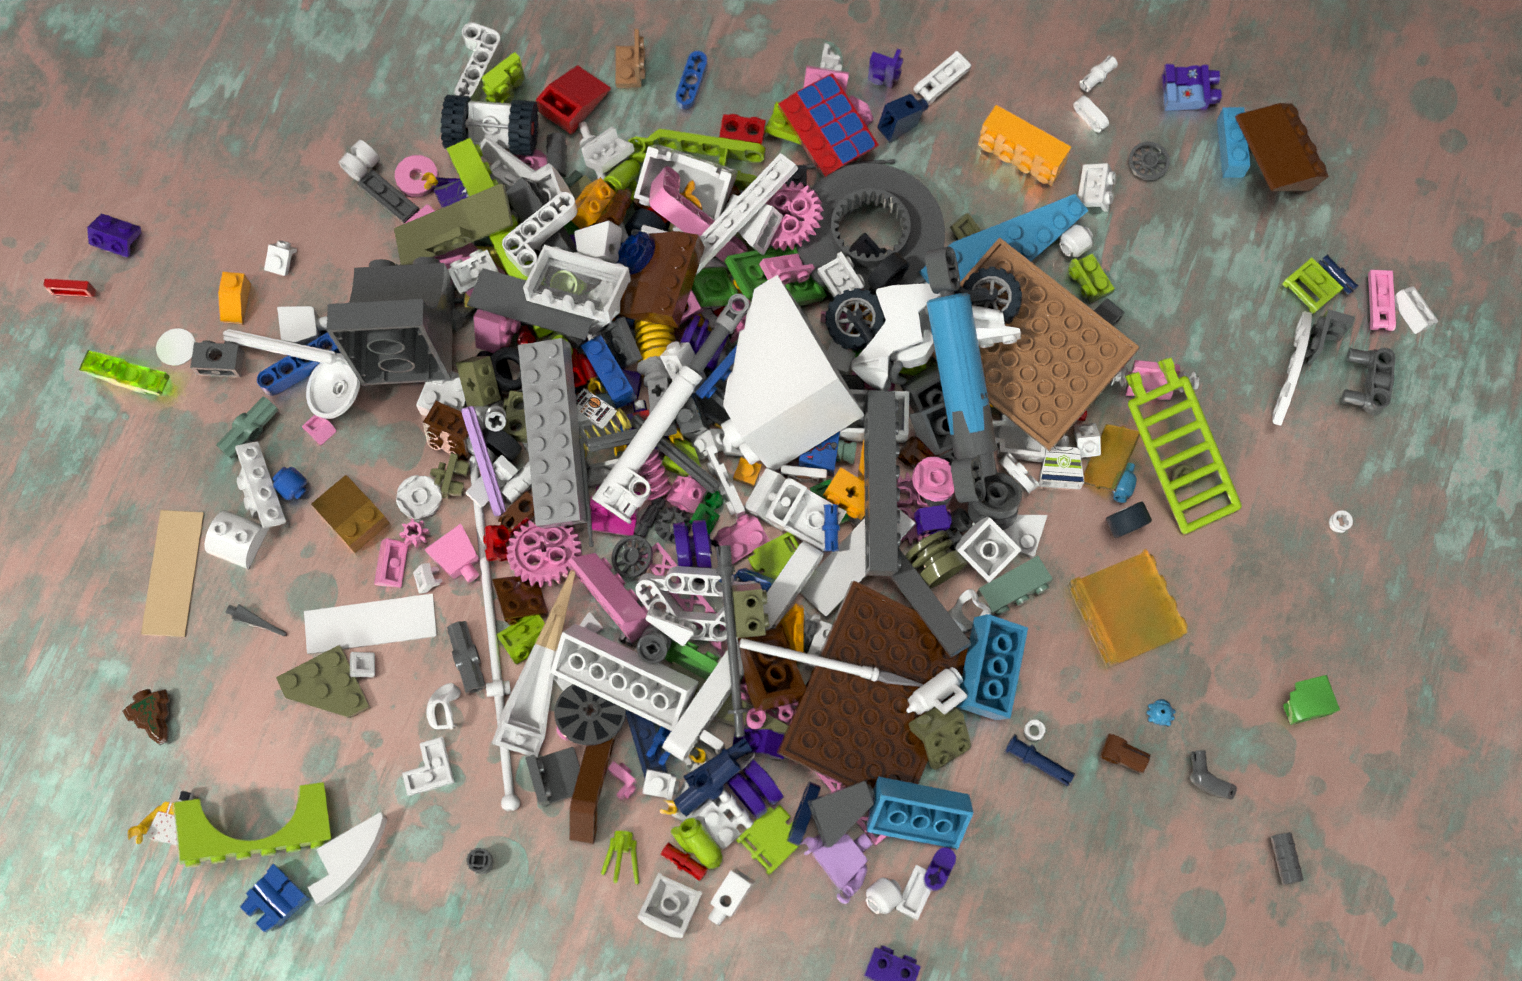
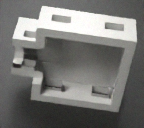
M1001 413L1000 421L992 420L998 448L997 457L1002 458L1009 452L1017 460L1043 461L1045 458V448L1004 414Z

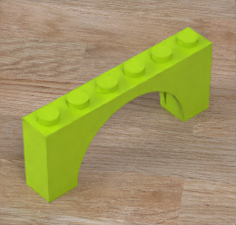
M324 782L299 785L297 789V805L290 821L275 834L259 840H237L216 830L205 817L200 799L174 802L179 865L185 864L186 868L201 865L200 862L211 860V864L226 862V858L236 857V860L251 858V854L261 853V856L275 855L277 850L286 849V853L301 851V847L311 846V849H318L331 840Z

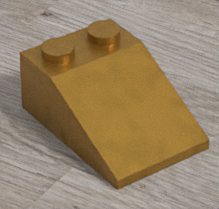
M347 475L343 476L311 503L354 553L390 524L382 512Z

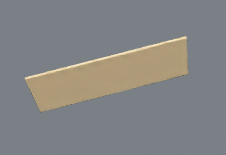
M160 510L141 635L185 637L203 523V512Z

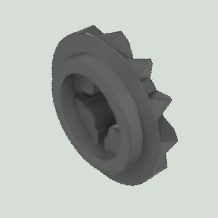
M677 506L666 507L658 513L655 519L656 533L667 542H675L674 529L670 532L669 524H666L674 516L676 523L685 522L687 524L688 533L691 529L689 515L685 510L682 511Z

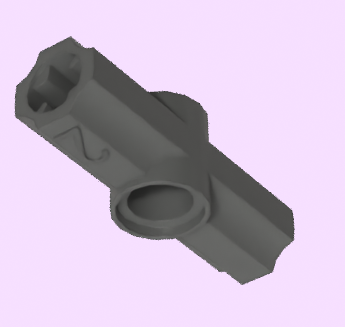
M466 621L452 623L447 626V630L453 647V659L457 670L460 671L465 692L468 694L481 691L486 686L479 666L481 664L476 645L472 642L468 624Z

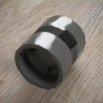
M650 624L645 628L637 644L639 657L647 663L654 664L662 661L672 644V638Z

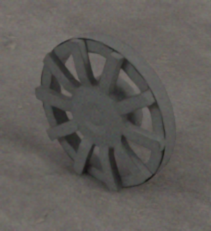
M1142 142L1132 149L1128 164L1133 174L1143 180H1157L1166 173L1170 164V158L1165 148L1158 143ZM1144 147H1150V151H1145ZM1156 148L1160 152L1156 154L1155 152H1153V149ZM1138 149L1141 150L1142 156L1136 153ZM1163 154L1165 160H1159L1158 157ZM1133 156H1135L1136 158H1138V159H1140V160H1139V161H1133ZM1140 164L1141 166L1136 169L1134 165ZM1157 164H1165V168L1163 169ZM1143 168L1145 169L1144 174L1141 173V172H1139V171H1141ZM1154 168H1156L1157 170H1159V171H1161V172L1158 173V174H1156ZM1148 170H1151L1152 175H1147Z
M630 535L624 537L613 549L612 565L620 575L634 579L645 574L652 564L653 549L649 542L640 536ZM632 540V547H628L625 543ZM636 540H640L641 543L637 548H635ZM645 544L647 549L640 552V550ZM621 546L625 549L623 553L618 552ZM648 553V558H647V559H646V558H642V555H645V554ZM617 556H621L622 561L617 562ZM641 561L646 562L644 566L640 564ZM626 563V566L621 571L618 566ZM636 565H637V566L639 567V569H640V570L637 571V572H635V566H636ZM631 566V574L626 573Z

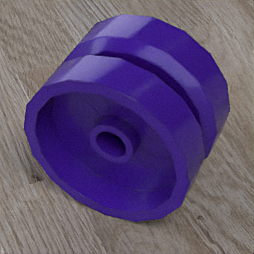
M705 519L693 521L692 536L688 535V528L685 522L673 523L678 566L693 567L692 558L696 557L697 568L712 569L710 557L712 555L710 535L707 534Z
M752 759L742 769L747 780L738 772L726 783L756 819H759L767 812V806L761 797L769 804L776 805L784 796L771 776Z

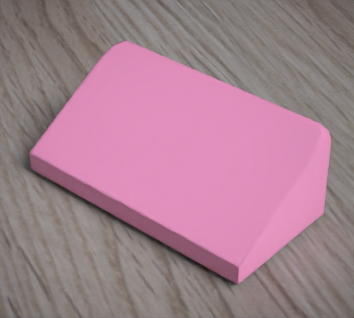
M389 538L381 541L374 585L401 588L408 549L404 542Z

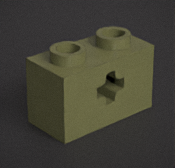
M473 356L456 363L467 406H486L501 400L490 356Z

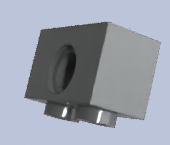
M204 340L202 343L194 342L190 368L196 375L241 377L244 351L237 343L226 341L224 344ZM222 355L219 360L214 361L216 356Z

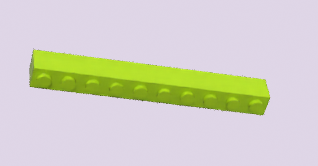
M471 138L446 148L469 197L498 185L496 179L491 180L489 175L492 174V171L487 161L482 162L480 157H483V153L478 144H473ZM511 215L513 225L489 235V238L507 275L527 281L528 276L523 275L508 259L502 245L505 236L519 226L514 215ZM517 245L512 246V247L510 248V250H515V249H517L519 246H517ZM527 261L524 265H530L533 261ZM545 277L543 278L540 285L544 286L543 282L546 281ZM533 325L538 338L554 332Z

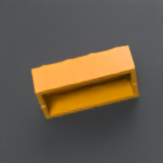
M995 105L983 123L978 145L984 151L994 153L1002 161L1017 166L1023 173H1029L1041 183L1049 184L1050 186H1053L1064 169L1071 150V146L998 105Z

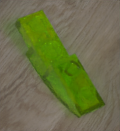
M87 350L79 368V371L146 395L151 393L161 396L170 378L166 372L131 364L124 359Z

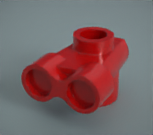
M489 525L485 527L483 542L487 548L485 550L487 561H508L505 543L509 541L510 532L506 526Z

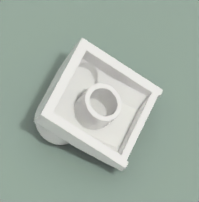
M658 873L638 914V919L646 926L670 937L683 938L702 892H698Z

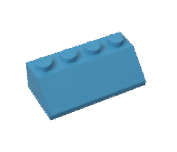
M878 777L873 789L875 797L872 798L874 804L869 809L867 832L958 849L974 813L970 795Z

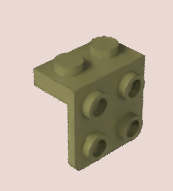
M934 707L908 723L910 730L924 742L929 764L933 770L939 769L971 748L964 715L956 707L946 714H943Z

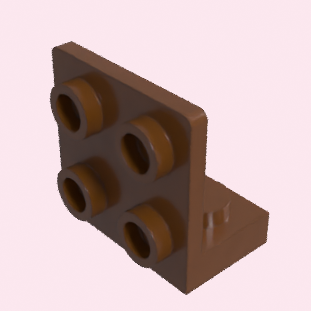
M435 401L423 421L428 445L435 450L441 449L446 451L449 455L451 453L457 454L458 459L467 460L469 453L466 440L469 434L462 412Z

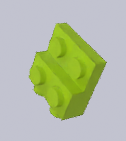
M515 52L481 77L484 85L482 89L487 95L485 98L487 102L509 104L514 98L513 88L519 87L525 80L521 59Z

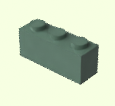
M1036 556L980 587L977 595L980 601L991 609L992 616L997 614L1000 617L1010 611L1009 607L1013 604L1022 605L1030 599L1029 596L1036 592L1039 595L1050 588L1048 585L1053 578L1039 556Z

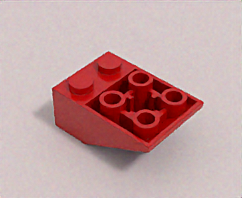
M577 65L551 82L536 98L538 112L572 135L579 127V124L589 116L607 95L611 87Z

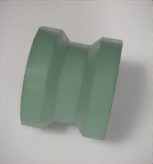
M839 440L836 462L848 461L849 464H854L857 442L845 443L844 440Z

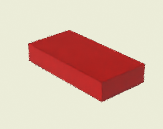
M44 279L43 286L51 295L95 297L96 289L89 281Z

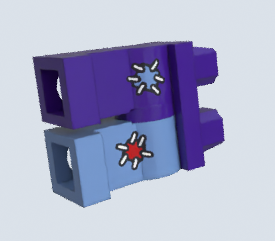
M1165 64L1162 73L1165 111L1199 108L1205 110L1208 109L1209 104L1220 103L1222 99L1221 89H1210V85H1219L1220 71L1209 70L1208 65L1174 67V64Z

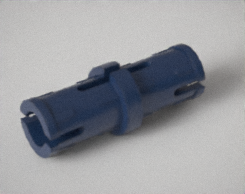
M1328 254L1322 258V261L1318 262L1343 287L1347 295H1350L1354 289L1358 288L1359 285L1345 273L1346 270L1343 267L1340 268Z

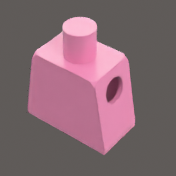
M461 524L425 549L429 557L451 578L456 579L463 575L466 581L470 583L479 576V573L473 566L480 559Z

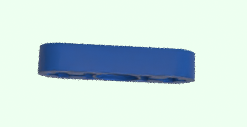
M694 51L689 55L676 92V104L684 110L694 106L707 69V56L701 51ZM700 59L701 62L698 63L697 70H695L694 62ZM694 76L698 80L695 84H688L686 79ZM686 90H688L689 99L682 101V98L686 95Z

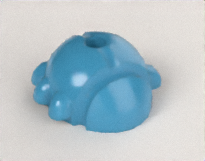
M1158 699L1153 704L1148 705L1150 709L1147 711L1149 722L1159 725H1171V721L1175 719L1173 714L1176 713V710L1171 707L1167 700Z

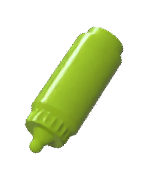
M634 159L624 160L603 180L615 192L619 189L625 190L629 186L632 190L631 200L633 203L637 188L635 179L640 172V165Z
M688 818L681 823L680 827L676 826L671 829L670 833L685 852L694 853L701 864L707 868L720 867L723 860L721 849L699 820Z

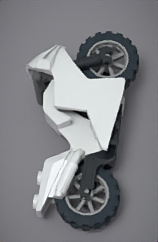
M989 267V269L981 268L978 269L977 273L973 272L969 279L965 280L963 287L960 286L957 291H954V294H970L978 344L981 348H987L998 342H1003V344L1015 343L1018 339H1021L1020 328L1005 326V324H1010L1013 318L1019 314V309L1022 305V291L1019 282L1015 280L1013 274L1007 273L1003 268H1000V270L995 267ZM920 282L919 284L892 285L878 288L876 290L877 296L875 294L872 295L868 290L861 291L860 288H854L851 291L847 289L843 291V294H837L834 297L835 300L829 303L825 314L829 335L837 345H841L844 349L850 348L852 351H858V349L863 348L859 356L851 361V369L874 389L887 391L891 387V382L898 385L906 384V378L899 376L902 367L912 368L927 363L934 352L935 347L926 302L940 297V294H934L930 284ZM991 284L990 290H988L987 288H982L981 286ZM994 284L1000 285L1003 288L998 291L997 288H994ZM1007 291L1008 300L998 298V296ZM999 303L1006 305L1001 311L997 308ZM855 305V311L851 312V310L847 309V307ZM859 305L867 307L868 309L862 312L859 308ZM843 311L846 313L847 319H840ZM872 313V322L864 320L863 317ZM849 323L850 326L845 332L840 324Z

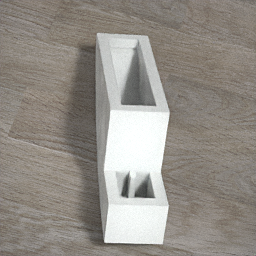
M380 812L316 849L329 873L328 876L308 887L316 905L323 906L334 899L362 872L381 840L387 823L385 814Z

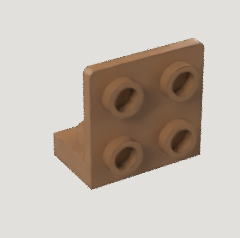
M634 29V46H616V88L642 87V79H645L644 36H640L639 29Z

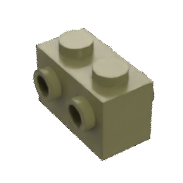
M760 583L732 586L737 638L766 635L765 628L769 627L768 613H764L763 605L767 604L766 590H762Z

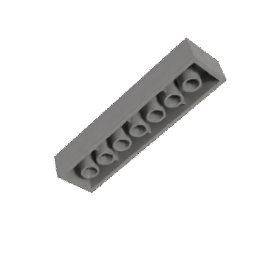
M559 338L518 345L535 524L537 527L546 529L587 523L570 343Z

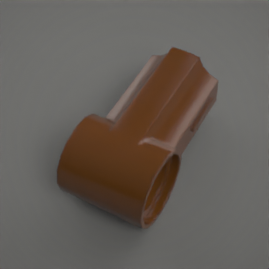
M913 436L899 449L898 456L907 466L912 465L914 468L923 459L933 457L926 451L923 443Z
M1114 734L1107 735L1099 757L1107 762L1117 765L1121 764L1141 774L1144 773L1151 754L1129 745L1125 739Z

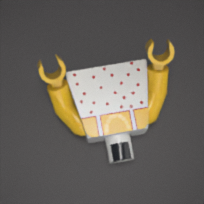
M181 790L177 802L193 800L195 794ZM164 801L162 805L157 806L138 826H133L128 830V840L133 836H137L136 844H141L143 842V835L146 834V838L177 846L174 803Z

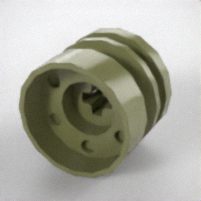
M945 530L923 538L905 555L909 562L915 561L912 564L915 570L925 568L919 575L930 589L949 580L967 564V561L957 550L947 552L954 542L950 539L946 540L948 534Z

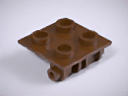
M521 575L518 577L511 576L492 579L503 618L509 625L516 624L518 617L548 613L538 581L531 586L529 579L522 582Z

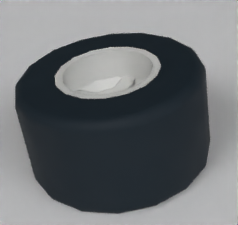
M647 209L636 210L625 224L627 235L634 242L643 225L668 232L662 218Z
M1143 501L1106 517V521L1115 538L1126 535L1152 522Z

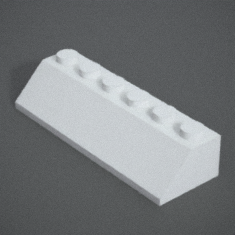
M573 624L562 632L550 672L671 731L691 704L699 682L660 663H647L639 657L637 652L577 624Z

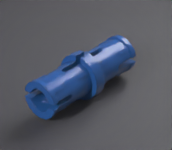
M831 504L824 505V525L822 526V531L825 532V552H830L831 550L832 552L839 551L838 531H840V525H838L837 504H833V506Z

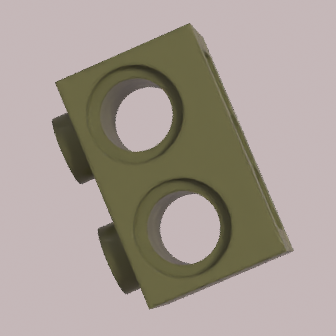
M510 391L509 398L504 400L503 408L506 411V424L502 430L512 436L517 442L528 443L524 408L521 410L515 409L518 404L524 403L523 392ZM516 424L522 425L518 431L511 430L512 426Z

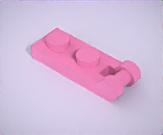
M1370 270L1368 273L1370 330L1385 328L1386 331H1394L1396 317L1393 271ZM1380 314L1386 315V320L1380 319Z

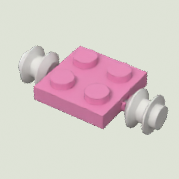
M1134 360L1131 372L1128 371L1125 365L1110 382V385H1113L1117 381L1122 387L1127 382L1125 376L1139 372L1146 392L1167 384L1164 373L1160 370L1157 362ZM1174 364L1178 378L1187 376L1193 389L1197 390L1199 376H1196L1195 371L1189 376L1186 375L1185 370L1180 373V365ZM1127 383L1126 396H1134L1131 387ZM1183 387L1178 388L1180 393L1184 391ZM1174 390L1155 399L1171 400Z

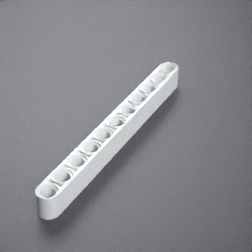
M805 541L799 545L767 592V604L763 605L764 613H768L769 627H766L765 630L776 628L824 555L823 552ZM736 637L739 674L741 679L744 675V671L739 650L738 639ZM728 650L663 744V749L682 761L691 753L699 741V736L703 730L708 728L731 694Z

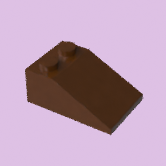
M781 627L765 630L766 635L742 637L743 639L790 649ZM739 647L746 687L755 712L799 702L807 689L795 660Z

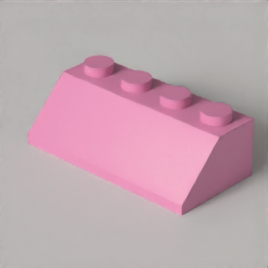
M596 553L570 558L568 562L579 580L631 643L641 637L645 628L651 624L645 619L648 610L644 605L640 607L637 603L639 598L632 589L627 591L624 588L626 583L618 573L613 575L610 571L612 566L606 558L600 559Z

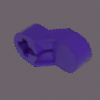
M940 848L934 854L923 877V883L927 889L938 891L945 885L956 862V855L950 848Z

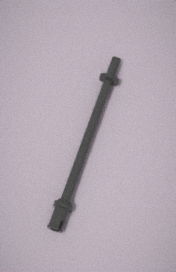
M725 545L716 547L718 561L716 573L722 579L733 709L727 712L728 714H734L735 737L745 736L743 713L749 712V710L742 708L731 576L735 572V567L732 566L731 546Z

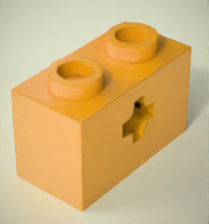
M601 177L588 184L575 201L578 212L571 221L579 229L594 224L616 192Z
M840 467L823 496L830 503L837 504L846 510V513L852 518L862 520L865 516L864 481ZM851 493L853 496L849 498L847 495Z

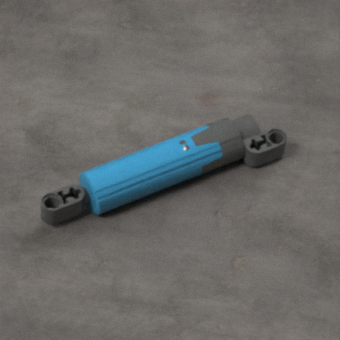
M952 247L929 250L925 255L930 288L934 294H940V297L930 299L926 303L954 457H957L951 464V474L958 502L983 501L986 496L984 477L997 473L993 451L998 449L970 294H954V291H957L960 287L956 254Z

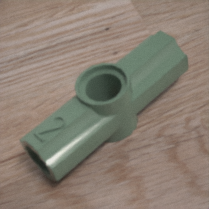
M263 396L247 413H242L236 417L232 423V429L216 446L232 459L237 454L235 446L256 440L262 433L263 426L273 417L278 408Z

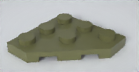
M340 645L276 677L285 698L347 718H351L371 708L357 678L350 677V663Z

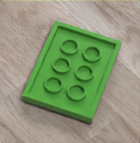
M787 245L785 251L780 246L777 250L773 247L767 248L764 255L758 251L729 255L725 259V263L742 294L751 301L754 289L768 281L759 265L762 259L797 254L796 245H794V250H791ZM811 276L804 282L799 283L797 281L785 285L799 306L821 302L827 297L823 288Z

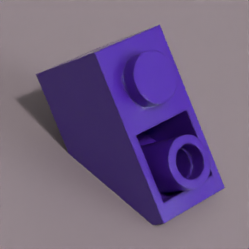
M744 729L745 736L735 737L734 733L732 746L745 738L752 751L745 755L755 753L754 757L784 759V756L777 753L784 737L783 734L769 729Z

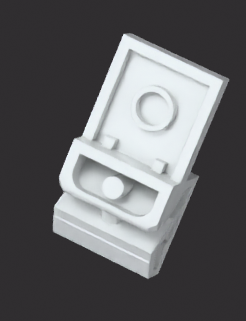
M766 468L744 506L745 511L783 532L785 530L824 552L825 532L822 531V526L824 525V505L831 504L833 506V504L809 491L807 487L795 480L786 479L779 473ZM839 507L838 525L846 514V511Z

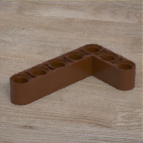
M616 735L604 743L586 745L570 803L569 840L594 844L598 827V803Z

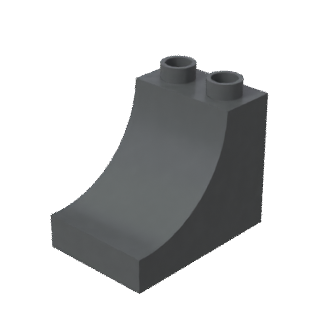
M419 257L413 261V265H396L389 260L377 259L371 261L369 267L354 268L353 287L349 303L328 304L327 332L361 385L452 381L453 281L445 264L432 257Z

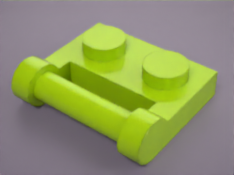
M1312 257L1282 283L1286 289L1289 288L1310 308L1308 311L1312 315H1315L1343 289ZM1300 279L1320 300L1316 302L1295 281Z

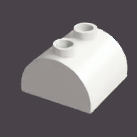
M223 510L217 514L207 531L204 544L205 551L249 569L269 528L263 529L259 523Z
M990 517L983 518L971 527L955 548L988 583L1021 551L1015 542Z

